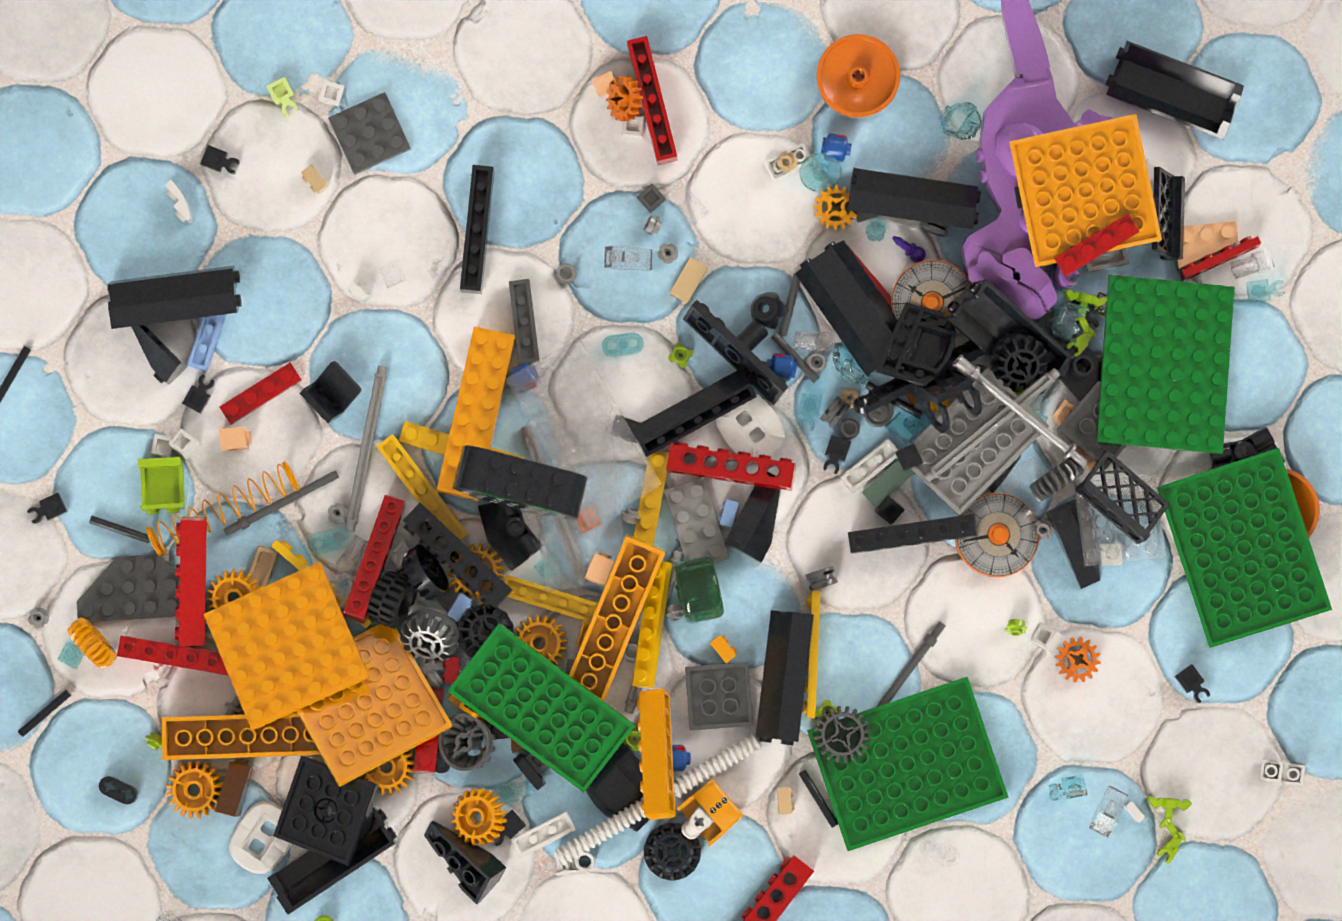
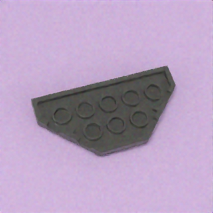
M158 554L116 557L77 600V620L81 617L89 622L175 617V606H179V598H175V587L180 585V577H176V569L162 556H158Z

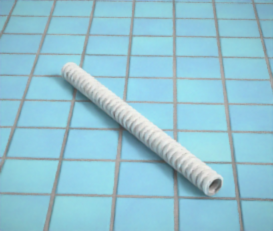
M751 733L749 734L750 737H744V740H739L738 744H732L733 747H727V750H722L721 754H715L714 758L710 757V760H705L704 764H698L697 768L693 767V770H688L687 774L683 773L680 778L676 777L674 781V797L678 796L680 798L682 793L686 794L687 790H693L692 787H698V784H703L704 780H710L709 777H715V774H720L721 770H727L728 766L732 767V764H737L738 760H744L745 756L749 757L750 753L754 754L756 749L758 751L761 750L758 739ZM642 797L640 802L637 800L635 805L631 804L630 808L625 807L623 812H618V815H612L613 818H607L606 822L602 821L601 825H595L596 828H590L589 832L585 831L584 835H578L577 839L573 838L572 842H566L567 845H561L560 849L556 848L555 853L561 864L565 866L567 861H573L572 858H578V855H583L584 851H590L589 848H595V845H600L601 841H607L606 838H612V835H617L620 830L624 831V828H629L631 823L634 825L636 824L635 821H641L642 817L646 818L641 810V802L644 801V798Z

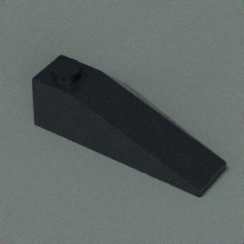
M1081 496L1047 511L1046 515L1049 521H1051L1052 527H1054L1056 537L1080 589L1100 581L1094 519L1088 502Z

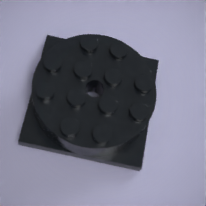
M301 756L273 837L350 866L357 845L366 836L371 826L373 800L379 784L357 777L339 787L326 764L306 756ZM331 806L332 812L336 814L331 813L329 816L327 812L328 807Z

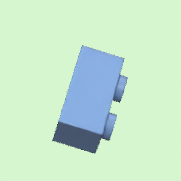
M726 499V502L723 501L721 509L724 510L722 514H719V525L728 528L733 527L739 502Z
M460 591L447 611V615L459 621L463 615L465 616V610L471 607L473 603L472 598L468 594H464L463 591Z

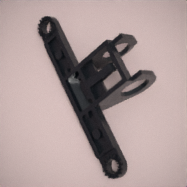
M968 341L953 349L945 368L926 386L894 378L868 391V394L855 398L853 400L854 411L860 414L868 413L911 392L933 427L939 432L944 433L950 428V419L947 407L942 402L955 396L959 403L963 404L972 415L977 416L981 414L982 404L979 391L973 387L970 378L957 371L953 363L960 355L969 362H972L984 355V353L971 341ZM935 388H939L943 390V392L936 394L932 390ZM968 390L974 401V408L966 401L963 395L964 391ZM930 401L938 408L942 417V424L935 418L931 410Z

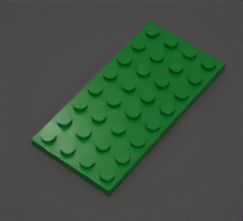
M498 623L448 689L449 693L583 793L635 727L633 722L501 623Z

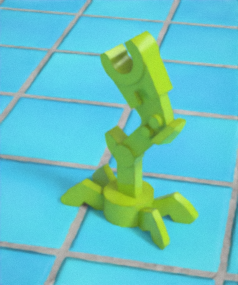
M1066 290L1063 294L1068 302L1075 299L1077 302H1081L1078 314L1073 317L1072 322L1079 321L1083 334L1066 345V349L1071 348V346L1077 348V352L1073 355L1075 358L1089 345L1088 342L1091 337H1096L1094 329L1089 327L1085 319L1088 304H1093L1097 308L1107 302V298H1097L1090 294L1073 293L1072 290Z
M1148 796L1147 800L1155 809L1159 806L1165 807V818L1161 821L1159 827L1163 828L1166 826L1172 838L1157 851V855L1160 857L1162 853L1167 852L1168 858L1165 862L1169 864L1179 851L1178 847L1181 841H1185L1183 833L1178 832L1172 823L1173 808L1179 807L1185 811L1192 805V802L1188 799L1180 801L1174 798L1159 797L1156 799Z

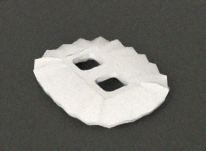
M756 394V398L716 419L717 427L722 437L736 454L741 451L750 453L751 457L759 458V455L772 456L781 447L785 438L784 427L779 417L758 394ZM743 411H747L752 417V421L745 426H741L736 420V417ZM758 427L763 431L765 437L758 443H754L749 437V433Z
M261 801L253 805L238 822L229 840V852L233 860L242 868L251 873L265 874L274 870L292 846L291 843L273 837V835L270 837L261 831L265 821H269L277 826L283 807L274 802ZM254 839H258L265 844L261 854H256L249 849Z

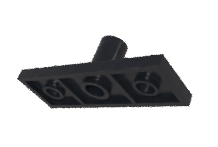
M696 300L690 306L683 320L736 370L742 369L750 383L769 402L775 405L789 386L781 376L776 375L771 370L768 363L761 361L752 352L768 336L767 329L760 322L753 320L736 337L725 327L724 322L720 318L715 317L704 303Z
M1053 309L1036 323L1071 356L1077 352L1075 346L1066 349V345L1078 336ZM1086 347L1078 357H1075L1066 375L1057 378L1080 402L1096 382L1100 381L1102 362ZM1076 363H1082L1086 367V373L1079 372Z

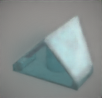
M899 412L885 428L906 447L911 445L931 423L929 419H918L902 415Z

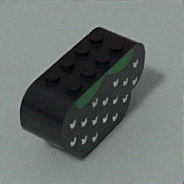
M464 445L452 488L483 501L525 512L578 520L588 477L504 453Z

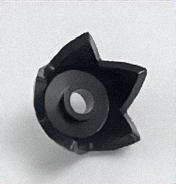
M776 292L760 294L751 304L752 320H756L770 329H776L779 319L788 312V308L779 299V295ZM765 305L769 306L768 312H763Z

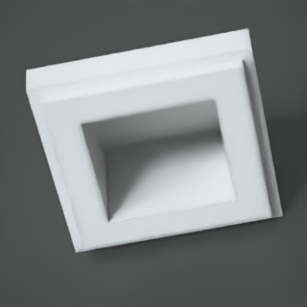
M182 428L168 443L185 460H188L200 445L194 437Z
M1040 623L1030 641L1044 650L1053 653L1062 639V635L1058 631Z

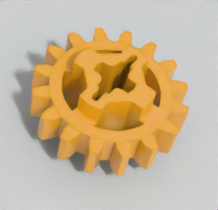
M835 185L834 190H831L828 186L826 193L821 190L819 193L821 198H815V201L819 204L813 206L814 210H818L814 217L821 218L819 224L826 223L827 230L830 226H833L834 231L837 230L838 226L845 230L846 223L851 226V218L856 219L857 215L853 211H850L849 214L845 211V205L849 201L850 192L846 193V187L844 186L842 190H839L838 185ZM831 195H840L842 197L833 198ZM823 202L827 206V211L824 214L822 211ZM832 204L834 206L841 204L839 209L840 212H838L837 210L831 212L833 207ZM839 218L841 221H831L830 219Z

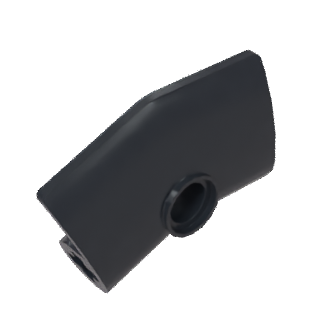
M1265 426L1242 440L1224 443L1223 454L1210 453L1212 469L1277 449L1271 433ZM1240 445H1246L1248 448L1247 453L1243 456H1240L1237 452Z
M495 503L478 506L488 543L511 571L543 547L542 543L525 524L521 510ZM514 522L522 524V529L518 533L511 531L510 527Z

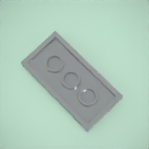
M704 478L664 490L688 570H694L729 559Z

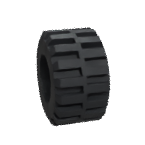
M390 570L379 579L369 599L368 615L370 619L392 629H396L406 620L408 609L414 605L417 591L413 590L414 586L411 582H408V577Z

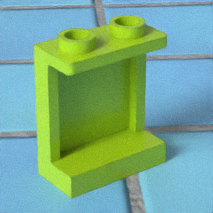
M183 458L138 459L142 496L140 510L146 511V514H159V510H167V513H180V509H185Z

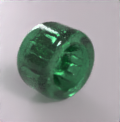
M702 556L676 563L674 565L677 582L675 588L686 622L693 624L723 616V600L713 559L710 556Z

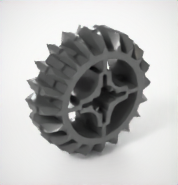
M1069 457L1033 482L1029 488L1033 496L1039 502H1043L1082 475L1084 469Z
M837 706L838 713H834V710L830 708L829 712L831 715L829 717L826 713H822V716L826 719L824 722L820 719L817 720V723L822 725L821 728L814 727V731L820 732V735L814 736V740H821V743L816 744V747L823 746L825 748L820 752L822 755L827 751L829 752L828 760H831L832 756L835 755L836 763H839L840 757H843V762L847 763V756H850L851 760L855 761L854 753H857L859 756L863 755L859 750L860 747L865 750L868 749V746L864 745L863 741H871V738L865 737V733H871V730H864L863 726H867L869 723L868 721L860 722L864 715L861 714L857 718L855 716L857 709H854L852 714H850L849 706L845 707V712H841V706ZM838 717H848L856 725L846 728L841 724ZM832 720L835 726V733L825 739L826 726ZM837 724L840 728H843V731L845 729L847 731L852 729V731L845 736L847 745L845 741H841V738H836L832 740L833 737H836L837 734H839V728ZM859 730V741L852 749L849 738L851 734ZM839 741L847 752L834 751L828 744Z

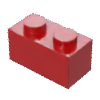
M450 657L447 661L443 662V667H446L442 675L444 683L453 684L459 676V657Z

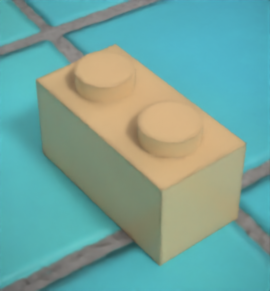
M309 165L301 172L303 175L302 179L306 183L309 182L311 184L310 188L314 193L320 194L329 186L312 165Z
M790 787L777 788L779 814H791L795 810L794 802L791 803L793 789H790Z

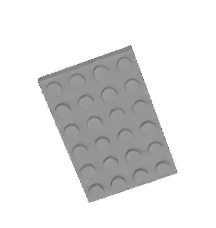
M989 368L981 374L1012 400L1018 396L1009 387H1004V382L1001 379L997 380L993 371ZM976 381L972 385L980 394L981 414L977 416L972 415L956 399L947 408L950 419L949 430L941 433L931 424L913 442L922 458L923 464L911 470L958 516H961L1041 435L1040 432L1019 415L1014 414L937 479L934 478L931 482H928L923 475L929 471L930 467L1006 406ZM968 390L964 391L963 395L966 401L974 408V401ZM1025 405L1023 407V409H1025L1028 413H1030L1033 417L1040 421L1044 426H1046L1047 428L1049 427V425L1028 405ZM940 415L937 420L942 424V417Z

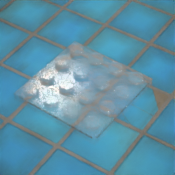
M1155 474L1138 476L1158 493ZM1121 477L1120 485L1129 484L1128 477ZM1115 478L1106 479L1107 486L1115 485ZM1091 480L1095 486H1102L1101 480ZM1083 481L1075 482L1074 488H1076L1078 484L1082 483ZM1140 486L1135 487L1136 498H1145L1144 490ZM1130 487L1121 488L1122 498L1131 499ZM1116 488L1107 489L1109 498L1118 500ZM1075 491L1084 567L1166 558L1161 518L1149 533L1151 535L1147 541L1136 544ZM1150 500L1152 512H1158L1160 509L1159 503L1156 500ZM1137 501L1138 513H1146L1145 501ZM1124 502V511L1128 514H1133L1132 502ZM1139 516L1140 525L1146 529L1149 525L1148 517Z

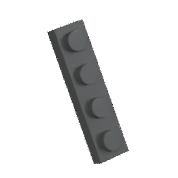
M530 279L509 281L519 365L525 362L528 364L538 363L540 359Z

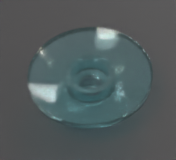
M816 153L810 155L803 161L800 167V179L812 191L820 192L822 190L825 192L828 186L832 189L841 178V166L829 154ZM822 167V168H824V170H823V171H817V168Z

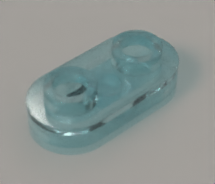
M637 333L611 335L602 342V350L609 357L638 354L644 346L643 338ZM630 340H636L637 345L635 347L630 346ZM609 343H616V348L610 349L608 347Z
M333 528L318 532L309 537L308 548L315 554H324L343 549L349 544L350 536L343 528ZM337 535L343 536L342 542L336 541ZM317 540L323 542L322 547L317 548L315 546Z

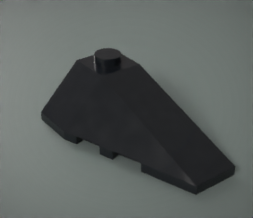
M146 325L132 326L133 332L151 368L155 371L153 376L161 384L165 381L170 385L187 367Z
M767 472V474H768L770 477H775V476H776V475H774V474H772V473H770V472ZM754 486L724 544L762 563L772 543L780 489Z
M435 821L430 822L424 834L425 838L436 854L445 859L449 865L447 868L449 873L456 875L460 881L458 884L460 889L475 904H479L500 881L507 867L487 850L478 845H472L471 841L465 842L464 837H458V834Z

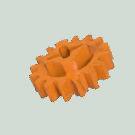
M619 76V78L613 79L614 83H609L611 89L606 91L609 95L606 98V101L609 102L607 109L612 110L610 116H615L616 121L634 120L635 115H639L638 107H642V104L639 102L643 99V96H640L639 93L642 89L637 88L638 81H633V77Z
M1074 637L1070 638V644L1063 641L1064 648H1057L1060 655L1054 656V658L1059 659V663H1056L1055 667H1061L1058 673H1065V680L1073 677L1074 683L1077 682L1078 678H1080L1081 682H1085V676L1092 679L1091 672L1099 671L1095 665L1101 664V661L1096 660V657L1101 654L1094 652L1097 648L1096 645L1089 646L1091 640L1088 639L1084 643L1083 638L1079 637L1076 642ZM1072 646H1081L1076 652L1068 650ZM1088 651L1091 655V662L1087 659L1086 654ZM1081 655L1080 660L1084 664L1078 663L1075 665V660L1072 656ZM1064 657L1068 659V668L1064 664ZM1078 668L1087 670L1082 674H1075Z

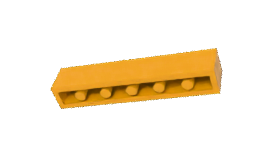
M663 688L639 692V699H637V708L640 712L638 729L641 732V740H639L638 745L640 752H642V760L639 762V767L643 775L640 788L644 801L641 802V810L650 820L675 817L670 694Z

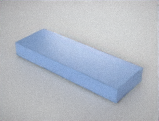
M226 314L202 317L187 366L208 372Z

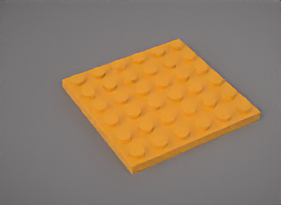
M1136 114L1009 141L1035 267L1057 263L1054 257L1128 213L1138 228L1139 233L1109 251L1162 240Z
M320 561L204 614L251 730L258 729L370 678Z
M381 623L353 637L370 678L297 710L299 717L339 787L452 728L451 721L411 652L407 653L405 651L397 628L392 629Z

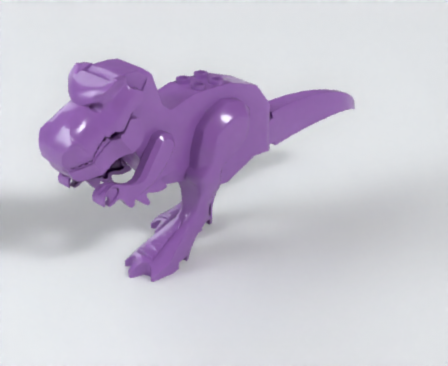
M1001 0L1002 20L1015 78L983 112L979 148L976 150L977 162L982 163V169L979 171L980 181L985 183L986 189L999 214L994 222L969 235L960 249L964 273L971 284L974 281L987 279L1031 320L1035 321L1041 319L1046 311L1056 303L1057 295L1048 275L1040 266L1035 267L1024 211L1023 208H1017L1014 187L1018 186L1009 141L1114 118L1099 115L1088 109L1082 114L1080 120L1074 123L1056 98L1047 51L1029 0ZM1056 263L1053 276L1056 288L1062 290V288H1070L1072 285L1077 284L1078 282H1072L1070 278L1074 279L1073 274L1080 275L1078 269L1065 277Z

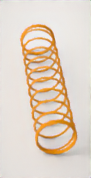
M284 461L282 462V465H277V473L282 491L278 487L276 482L273 480V478L269 475V473L263 471L262 480L267 498L262 492V490L259 488V486L254 482V480L248 478L247 487L252 505L247 499V497L244 495V493L240 490V488L236 485H233L232 494L237 511L234 509V507L232 506L230 501L225 497V495L218 492L217 501L222 518L217 513L215 508L210 504V502H208L205 499H203L202 501L204 516L207 517L204 508L205 501L214 510L222 524L226 526V521L219 501L220 494L231 506L237 517L241 519V514L234 494V487L239 490V492L243 495V497L248 502L252 510L255 512L256 508L250 491L249 480L254 483V485L260 491V493L267 501V503L271 504L264 480V473L267 474L268 477L272 480V482L275 484V486L282 494V496L286 497L279 473V466L282 467L283 470L286 472V475L294 490L297 492L300 489L288 463ZM188 507V517H190L189 508L192 509L198 517H200V515L196 512L195 509H193L192 507ZM173 514V516H172V522H173V527H174V531H175V534H176V526H175V522H174V516H177L180 520H181V517L178 516L177 514ZM207 519V530L209 533H211V528ZM158 521L157 529L161 544L150 526L146 527V532L158 556L161 557L166 554V550L161 537L159 523L166 527L176 543H180L178 535H176L177 539L165 523Z

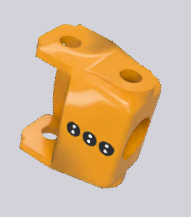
M713 778L677 808L678 811L682 810L686 819H688L694 810L701 805L714 820L700 834L709 841L707 843L709 847L744 816Z

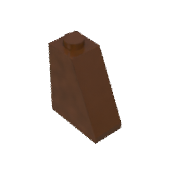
M237 758L236 762H230L214 812L234 817L241 816L253 766L248 765L249 761Z

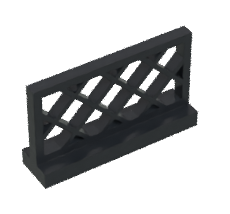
M1154 167L1153 199L1162 240L1152 242V250L1160 254V259L1163 261L1182 260L1185 177L1174 176L1161 167Z
M1108 450L1104 451L1083 482L1079 483L1075 488L1079 495L1136 544L1147 541L1151 535L1149 533L1170 505ZM1106 458L1112 462L1113 471H1105L1103 462ZM1119 473H1125L1128 476L1129 484L1120 485ZM1105 474H1114L1115 485L1107 486ZM1094 475L1101 476L1102 486L1097 487L1090 481ZM1140 486L1144 490L1145 498H1136L1135 487ZM1130 487L1131 499L1122 498L1121 488ZM1116 488L1118 500L1110 499L1107 489ZM1150 500H1156L1162 505L1158 512H1152ZM1137 501H1145L1146 513H1138ZM1124 502H1132L1133 514H1128L1124 511ZM1139 516L1148 517L1149 525L1146 529L1140 525Z

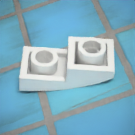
M804 143L786 150L788 153H794L797 157V167L794 170H790V172H784L781 170V167H778L777 159L780 158V155L764 162L772 182L813 162Z
M170 180L165 185L169 189L166 193L174 202L177 199L179 200L174 205V208L177 210L174 214L182 222L187 220L191 224L193 217L188 202L179 188Z
M1262 759L1259 780L1303 787L1306 765Z

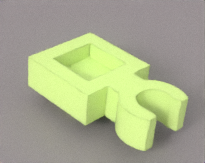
M285 77L266 86L276 106L281 103L283 104L282 112L286 117L289 116L286 111L289 106L294 107L296 112L298 111L296 103L290 101L295 95Z

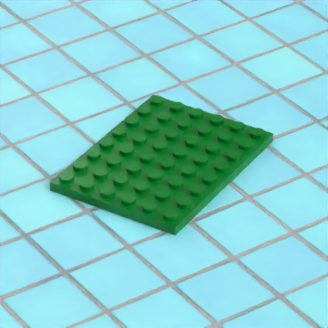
M1120 275L1108 276L1096 443L1223 454L1234 286Z
M1279 448L1157 487L1159 495L1170 504L1165 514L1209 648L1333 610Z
M968 676L857 713L855 715L857 718L861 714L864 715L863 719L860 720L861 723L868 721L869 724L863 726L864 730H871V733H865V737L871 738V741H863V744L868 746V749L865 750L860 747L859 750L863 755L859 756L857 753H854L855 761H852L851 757L847 756V763L843 762V757H840L839 763H836L835 755L832 756L831 760H828L829 752L827 751L822 755L820 752L825 748L823 746L816 747V744L821 743V740H814V736L820 735V732L814 731V728L807 730L847 851L1009 798ZM848 717L839 719L846 728L856 725ZM833 722L828 723L826 726L825 739L835 733ZM837 724L839 728V734H837L836 737H833L832 740L836 738H841V741H845L847 745L845 736L849 732H851L852 729L849 731L845 729L843 731V728H840ZM859 730L851 734L849 738L852 749L859 741ZM839 741L828 744L834 751L847 752Z

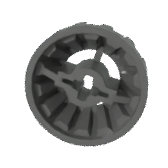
M424 609L411 613L405 620L401 630L400 641L404 645L405 651L407 653L413 651V658L416 659L419 656L423 658V663H428L430 659L433 664L447 661L451 654H454L459 642V631L455 623L445 614L435 610ZM415 636L418 638L417 645L413 642Z
M468 713L450 717L449 720L452 723V728L440 733L438 737V746L442 758L449 766L459 771H470L483 767L484 763L491 760L490 754L495 751V746H492V740L496 739L495 734L490 732L491 724L485 723L481 718H475ZM469 726H474L473 729H469L467 732L464 730ZM482 734H484V737H485V746H484V748L481 747V744H482L481 736H482ZM477 749L481 751V753L475 756L468 754L470 751Z

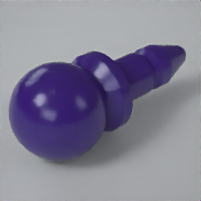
M892 237L896 245L905 250V255L909 256L913 262L919 263L924 261L926 252L922 247L916 246L915 243L909 244L901 237Z

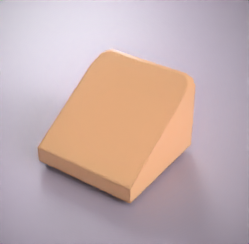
M611 71L592 80L599 97L606 95V91L611 89L609 83H614Z

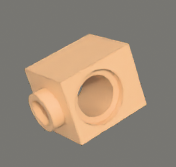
M246 427L219 429L221 450L223 452L249 449L252 438L251 432L247 431Z
M599 552V554L594 553L584 579L604 586L614 564V561L610 559L611 556L603 552Z

